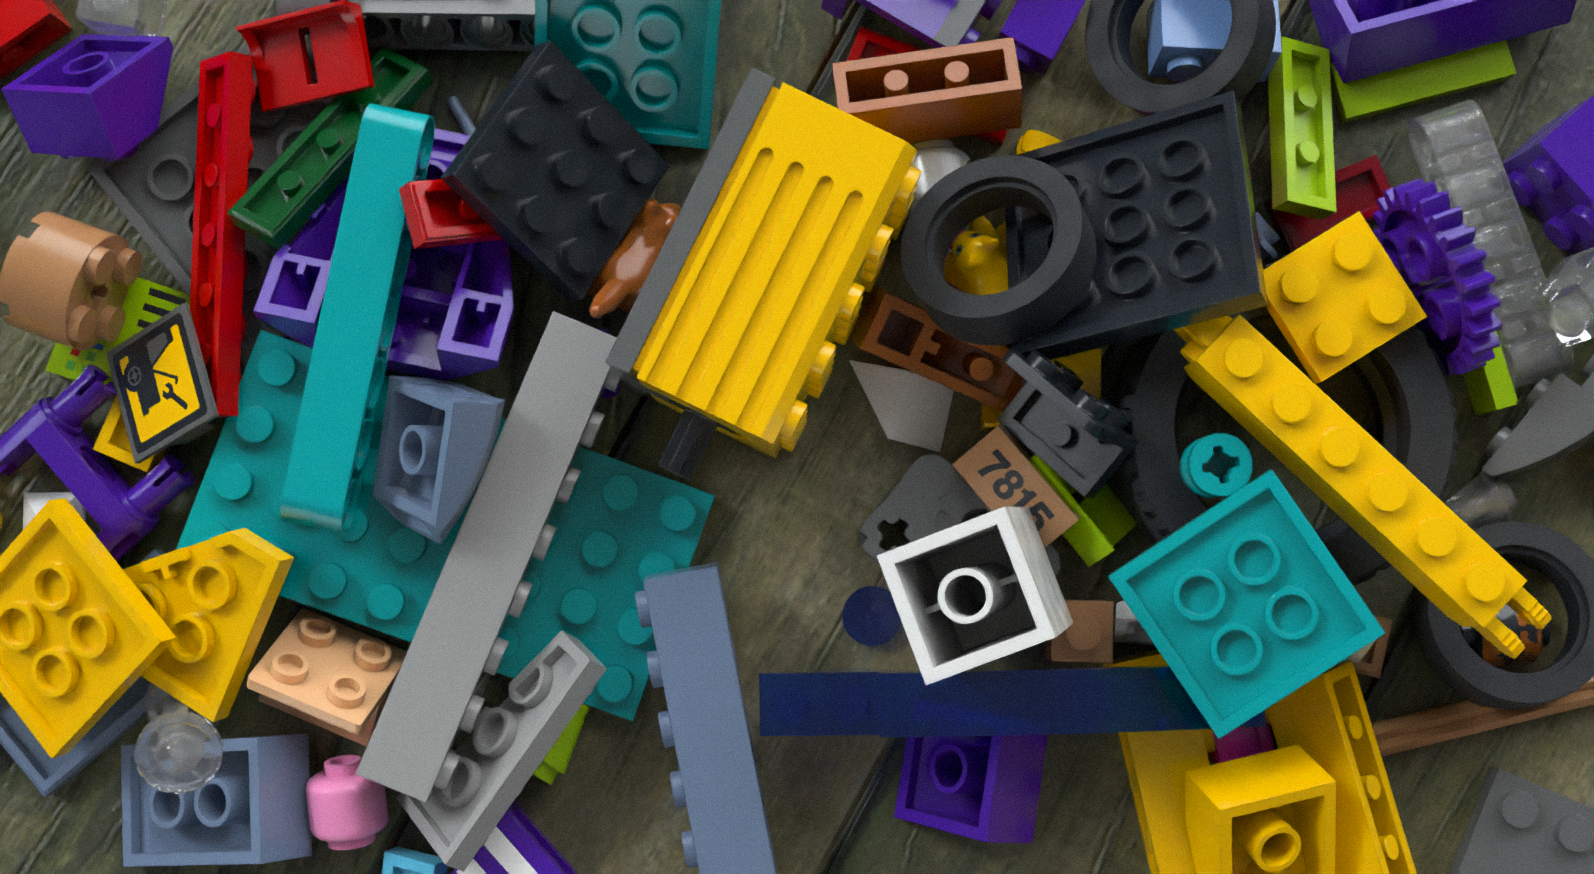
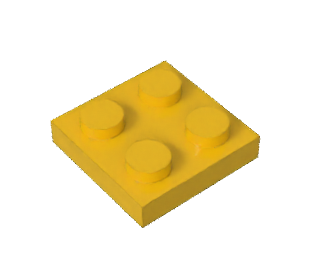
M1360 211L1263 270L1268 304L1265 307L1315 384L1324 381L1427 317Z

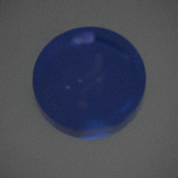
M877 586L860 588L853 592L844 604L842 611L844 627L847 633L861 644L868 646L884 644L892 639L900 628L901 619L893 597L884 588Z

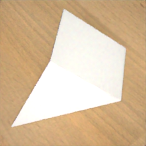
M849 360L887 438L940 452L954 390L911 371Z

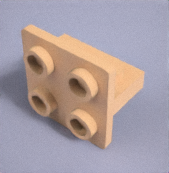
M301 609L250 672L246 686L248 689L260 693L258 701L367 747L385 706L388 692L396 680L407 651L331 620L326 616L308 609Z

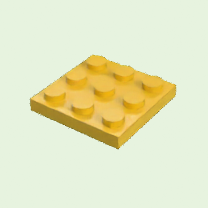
M67 498L49 500L0 556V692L51 759L69 753L177 638Z

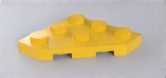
M242 528L217 535L209 540L168 552L123 569L177 637L141 676L211 722L227 718L294 557L247 528Z

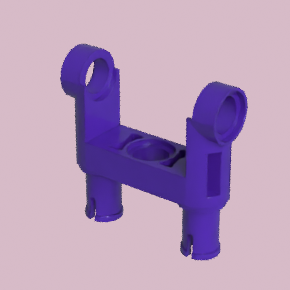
M90 364L56 398L47 397L40 399L0 436V477L4 473L10 477L30 457L38 452L103 529L96 536L116 562H119L157 527V522L159 521L158 513L184 489L190 487L195 482V479L190 471H186L183 475L178 473L186 466L176 457L167 454L156 467L132 488L104 454L92 450L95 444L83 431L82 423L110 397L115 396L117 393L114 381H110L107 385L103 384L109 378V375L99 367Z

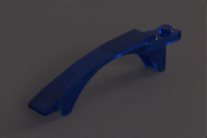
M1168 664L1079 669L963 671L925 685L920 670L849 667L833 668L824 672H763L759 674L760 736L880 735V737H939L1211 729ZM1265 710L1237 728L1266 727Z

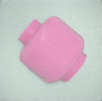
M342 755L326 760L324 762V770L314 774L306 783L305 792L310 831L319 840L326 841L328 847L333 850H352L365 847L376 840V834L389 822L386 787L356 775L361 762V757L358 755Z

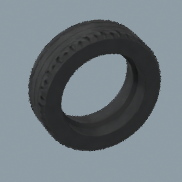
M1272 264L1263 265V270ZM1265 306L1228 315L1234 318L1240 314L1258 332L1281 331ZM1413 325L1351 363L1350 366L1360 378L1370 398L1376 419L1377 442L1443 502L1446 496V489L1450 485L1452 478L1450 466L1455 463L1456 459L1455 444L1457 443V430L1453 425L1454 421L1457 420L1456 408L1453 407L1452 400L1454 398L1452 390L1446 384L1447 374L1438 360V354L1434 348L1428 346L1427 336L1421 328ZM1174 330L1140 338L1129 354L1128 362L1124 364L1113 392L1115 399L1111 403L1129 418L1130 421L1124 429L1139 441L1113 473V476L1118 478L1119 485L1117 489L1129 515H1134L1137 520L1136 526L1152 546L1210 509L1199 495L1192 493L1184 485L1180 475L1181 458L1177 441V420L1180 404L1191 378L1183 368L1188 361L1180 353V350L1187 343ZM1340 516L1329 524L1314 530L1353 587L1375 577L1378 570H1386L1392 566Z

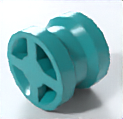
M1214 433L1193 441L1184 450L1180 459V475L1184 485L1192 493L1203 498H1219L1233 494L1248 483L1253 471L1252 457L1248 447L1239 438L1227 433ZM1213 449H1216L1217 455L1222 456L1226 460H1222L1219 456L1214 455ZM1226 469L1225 474L1221 477L1222 483H1220L1219 477L1223 474L1224 470Z

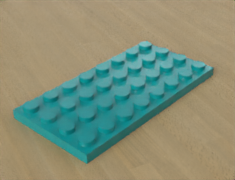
M260 330L239 384L238 416L226 418L176 550L209 540L212 537L232 530L247 528L294 557L279 596L412 642L473 497L458 522L441 544L402 525L374 498L373 488L389 384V376L385 375L358 505L348 532L344 534L284 522L280 515L281 497L313 349ZM501 418L500 428L493 450L496 446V443L499 439V436L502 432V429L507 419ZM580 446L571 467L580 470L581 474L568 504L556 501L547 522L557 527L555 536L544 561L535 558L531 560L523 580L533 584V587L520 617L516 618L508 615L499 637L509 641V644L496 673L514 679L562 630L579 639L607 668L583 704L633 721L650 675L647 652L656 650L652 627L641 628L635 592L645 590L643 580L647 575L688 568L690 566L715 495Z

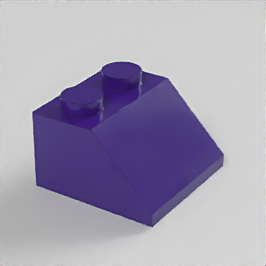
M82 34L2 88L1 90L31 153L60 155L64 159L80 156L103 158L106 162L120 161L135 154L138 150V144L158 129L173 45L169 37Z
M912 698L894 817L982 842L1032 843L1050 722L1004 712Z

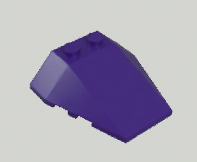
M435 128L426 180L441 179L444 172L471 136ZM350 174L309 217V222L290 246L285 244L274 255L253 310L257 318L311 349L314 346ZM505 240L414 249L412 243L386 370L448 381L499 366L514 315L509 244Z

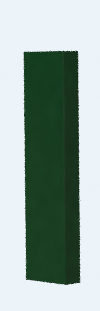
M383 46L370 60L375 88L335 97L227 212L234 225L280 250L350 174L360 124L366 107L369 104H377L408 110L433 83L428 69Z

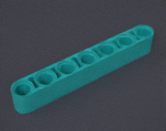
M369 104L363 114L281 497L280 515L284 522L344 534L348 532L352 525L358 505L413 243L399 188L408 182L426 180L435 134V121L432 115L377 104Z

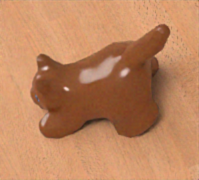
M653 198L646 201L587 291L588 295L593 297L589 308V313L593 318L609 315L617 307L630 313L681 210L678 204H658V201Z

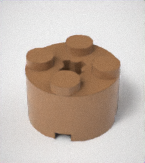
M46 211L38 214L30 222L40 226L30 238L21 235L16 237L1 269L0 303L8 305L10 315H1L4 322L9 326L80 351L90 349L100 340L109 343L113 342L119 336L124 326L125 312L121 308L128 287L135 282L141 271V253L130 249L127 240L120 235L55 212Z

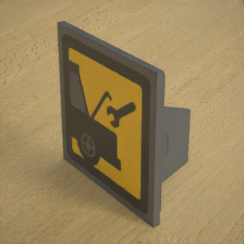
M181 304L106 353L135 463L145 461L170 445L188 444L215 427L214 424L209 422L217 418L219 414L188 304Z

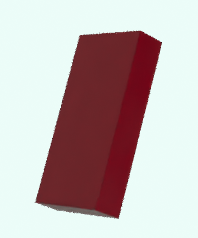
M1377 155L1335 171L1337 212L1322 220L1272 209V198L1264 202L1286 255L1360 211L1367 223L1374 220L1373 213L1379 211L1377 199L1384 197L1383 191L1391 188Z

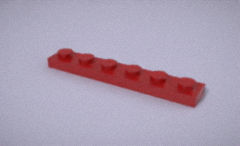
M233 51L200 61L190 312L219 414L217 418L238 416L239 384L242 379L240 373L241 343L246 333V319L242 313L243 284L246 281L249 270L248 258L245 254L246 231L235 226L227 212L247 192L248 165L251 162L254 149L253 140L250 136V110L255 99L256 83L252 77L253 56Z

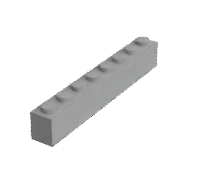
M555 311L552 312L358 766L356 775L423 802H427L433 794L435 787L444 791L447 790L461 757L450 751L460 729L471 733L485 701V698L475 695V692L484 672L495 676L508 647L509 641L500 638V633L508 615L516 618L520 617L532 590L533 584L523 580L532 558L544 561L555 536L557 527L547 522L556 501L568 504L581 474L580 470L571 467L581 444L589 448L592 447L604 420L605 414L595 411L604 388L615 392L621 380L605 363L617 337Z

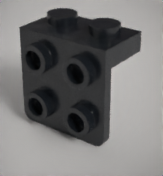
M1010 349L1003 357V360L1027 382L997 420L1084 497L1093 499L1139 443L1136 438L1124 429L1130 421L1129 418L1104 398L1100 397L1097 400L1091 394L1081 389L1080 387L1083 385L1084 380L1059 360L1055 359L1052 362L1035 349H1033L1028 357Z

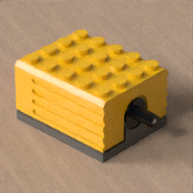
M751 68L605 361L628 388L648 398L652 396L656 402L682 414L657 465L691 481L715 431H719L775 459L781 448L793 452L807 423L808 415L806 414L808 410L806 409L808 404L804 403L807 395L816 399L820 397L833 370L832 366L835 361L833 359L836 354L834 352L837 347L833 342L843 346L846 344L859 317L863 292L870 293L884 266V260L888 253L887 249L891 242L890 238L897 239L907 219L908 211L914 200V193L918 187L917 182L922 173L921 170L913 167L917 153L916 148L907 141L784 82L780 89L776 88L775 78L755 68Z

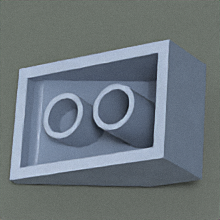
M308 733L121 745L123 867L265 864L312 856V836L305 792L306 783L310 778Z

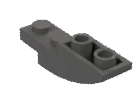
M1594 354L1582 370V373L1588 377L1582 386L1560 372L1553 382L1544 378L1532 389L1522 404V407L1528 413L1514 430L1504 426L1485 448L1483 455L1489 458V460L1483 466V471L1498 480L1526 473L1558 460L1594 439Z

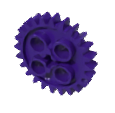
M1422 178L1383 191L1384 197L1376 201L1379 211L1373 213V218L1379 229L1373 230V233L1427 316L1415 325L1421 328L1427 336L1428 346L1435 349L1439 356L1438 360L1448 376L1456 373L1461 375L1487 365V361L1495 358L1492 349L1500 347L1501 344L1494 331L1502 329V323L1493 312V309L1501 306V303L1490 292L1489 284L1494 283L1496 280L1494 275L1484 270L1482 262L1486 259L1487 254L1485 250L1476 249L1474 245L1475 228L1473 226L1466 227L1463 223L1462 208L1458 206L1451 209L1448 192L1445 190L1438 193L1433 181L1424 184Z

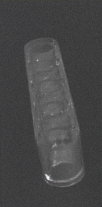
M1468 99L1412 118L1408 126L1409 140L1424 182H1435L1438 193L1445 190L1448 192L1451 209L1460 206L1463 211V223L1467 228L1473 226L1476 230L1473 241L1476 249L1486 251L1487 256L1482 264L1485 271L1495 276L1496 281L1489 284L1490 292L1501 303V306L1493 309V312L1502 323V329L1496 331L1514 389L1558 375L1560 372L1569 371L1574 363L1571 343L1482 110L1476 102Z

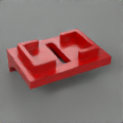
M340 0L236 26V30L244 37L253 56L263 112H274L375 88L360 4ZM306 30L310 32L318 83L315 84L312 82L304 35Z

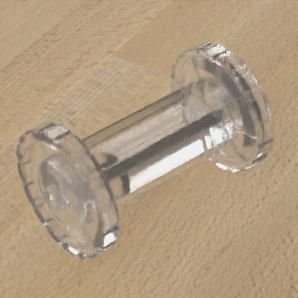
M150 683L145 698V712H147L149 723L143 728V732L139 734L134 752L137 771L141 777L145 778V782L152 787H157L160 791L174 792L175 794L195 791L204 784L209 783L221 766L223 742H221V736L217 728L224 719L211 722L153 683Z

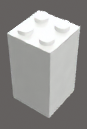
M1004 506L877 555L925 685L1053 639L1073 624L1029 507Z

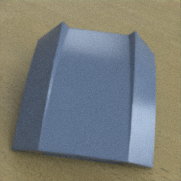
M390 376L373 488L374 498L402 525L441 544L463 514L487 467L499 432L505 399L495 398L470 388L463 383L435 378Z

